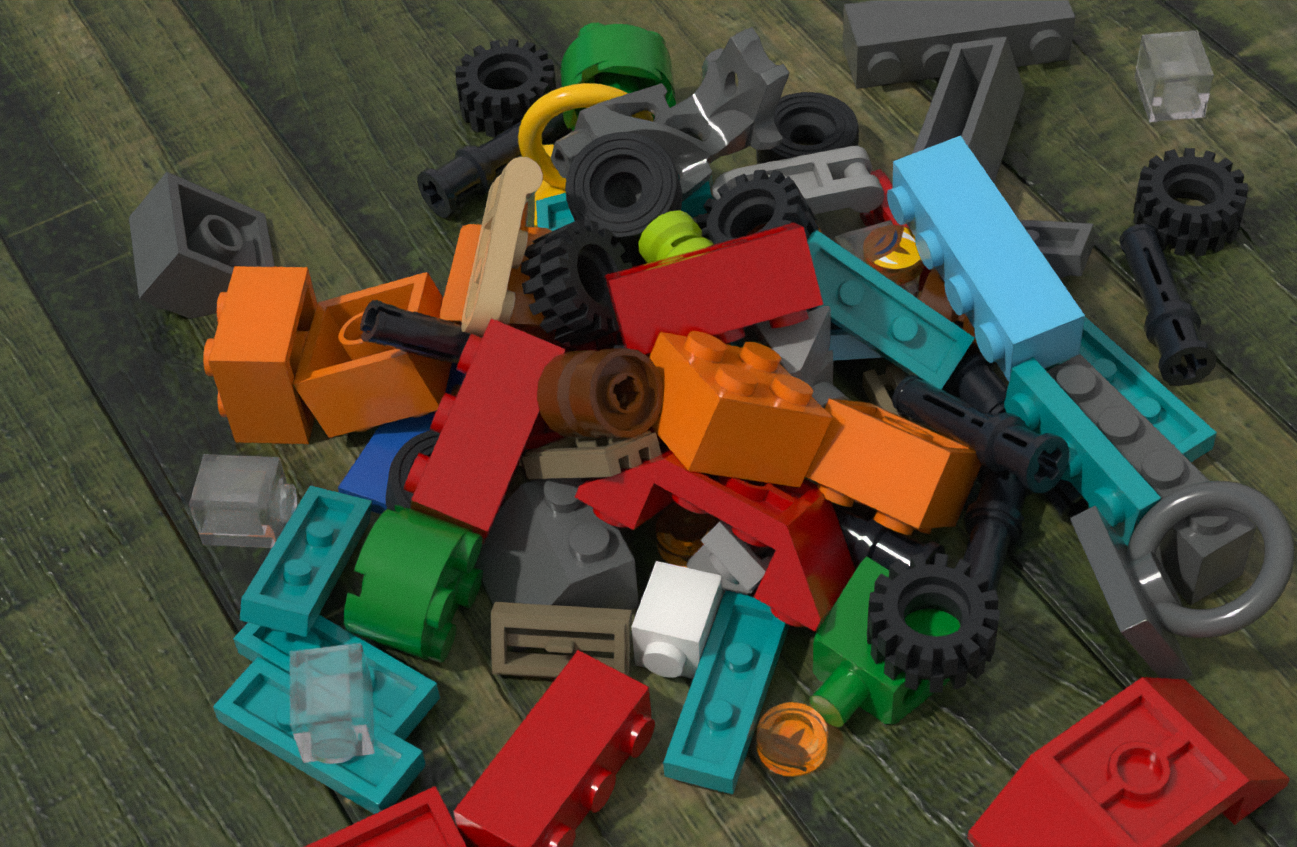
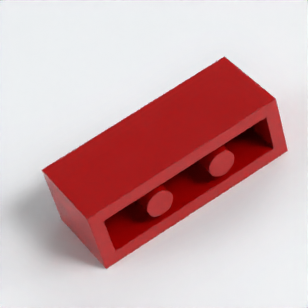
M796 223L786 224L605 275L624 347L638 350L647 357H650L660 332L688 337L689 332L699 331L714 336L726 344L745 337V326L769 320L771 328L794 325L809 319L807 309L824 305L804 227Z
M492 318L483 338L471 333L456 368L457 371L466 374L457 397L449 393L444 394L430 427V430L440 433L430 457L418 453L405 482L403 490L414 494L411 499L410 509L470 529L473 533L481 535L483 538L482 544H485L540 415L537 402L540 376L544 367L555 356L565 353L566 349Z
M577 650L453 811L458 831L466 846L572 847L576 836L575 830L588 812H598L608 801L616 783V774L629 756L633 758L640 756L652 738L655 721L652 719L649 687Z

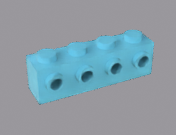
M961 135L893 161L892 189L887 191V200L891 213L899 225L907 224L915 236L917 251L923 264L930 270L936 268L945 282V292L952 309L958 315L965 314L975 329L977 345L983 357L989 363L996 361L1009 381L1012 368L1032 357L1045 369L1079 355L1085 319L1084 313Z

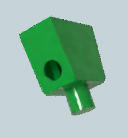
M867 556L852 575L818 629L813 641V673L823 684L810 697V704L822 720L834 727H842L859 707L884 724H896L934 694L929 693L930 680L920 679L917 691L904 687L906 675L904 672H901L893 681L884 674L885 661L875 664L871 656V644L867 645L870 592H874L875 581L881 573L889 578V570ZM937 609L917 610L908 614L905 618L907 626L918 633L928 636H945L956 632L960 628V623L954 616ZM949 678L944 679L943 686L950 681Z

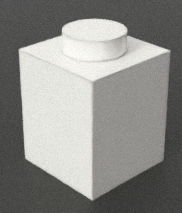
M659 561L655 562L631 627L636 666L645 667L662 677L674 678L683 676L691 679L694 678L723 598L721 575Z

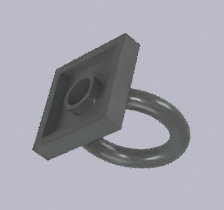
M1206 481L1186 486L1166 496L1154 505L1141 519L1131 536L1128 547L1096 506L1070 518L1120 632L1159 678L1186 679L1193 675L1174 634L1189 638H1213L1231 634L1249 626L1267 613L1278 601L1290 580L1295 556L1294 539L1285 515L1266 495L1252 487L1236 482ZM1227 509L1248 517L1261 532L1265 546L1263 565L1254 583L1241 596L1225 605L1210 609L1182 607L1170 578L1155 555L1165 534L1183 518L1203 510Z

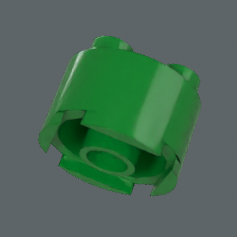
M590 23L580 29L578 38L570 44L563 56L561 63V87L573 84L594 83L612 86L629 94L663 84L667 90L665 99L669 108L676 105L671 57L666 48L664 38L657 32L647 31L629 24L604 25L602 23ZM589 107L563 112L564 122L568 130L571 128L574 131L580 111Z
M395 505V511L386 509L371 529L354 571L364 574L361 596L349 592L347 594L344 610L346 630L424 660L432 659L440 663L444 662L452 648L457 629L456 625L450 622L459 605L470 608L473 605L482 583L483 570L474 567L481 550L482 536L473 533L470 529L400 505Z

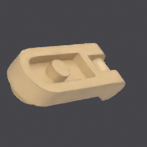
M517 157L510 161L489 189L462 315L461 329L464 333H472L483 338L491 318L506 325L509 324L515 304V292L507 290L511 268L518 269L522 262L528 240V232L519 230L524 205L540 188L543 181V173L540 166L528 157Z

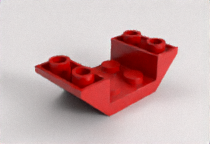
M663 443L659 445L662 455L650 460H641L642 464L633 468H620L622 473L612 477H592L579 486L575 498L593 507L594 514L600 520L616 527H629L634 530L675 501L678 505L689 511L700 514L709 513L732 526V532L746 543L758 547L769 546L775 549V553L754 598L770 606V610L775 617L791 626L808 627L816 631L856 571L832 502L825 499L824 494L818 489L816 484L805 478L800 487L692 472L688 471L669 447Z
M1141 677L1032 753L968 831L967 839L975 847H1176L1221 813L1236 825L1287 787L1290 778L1185 679Z

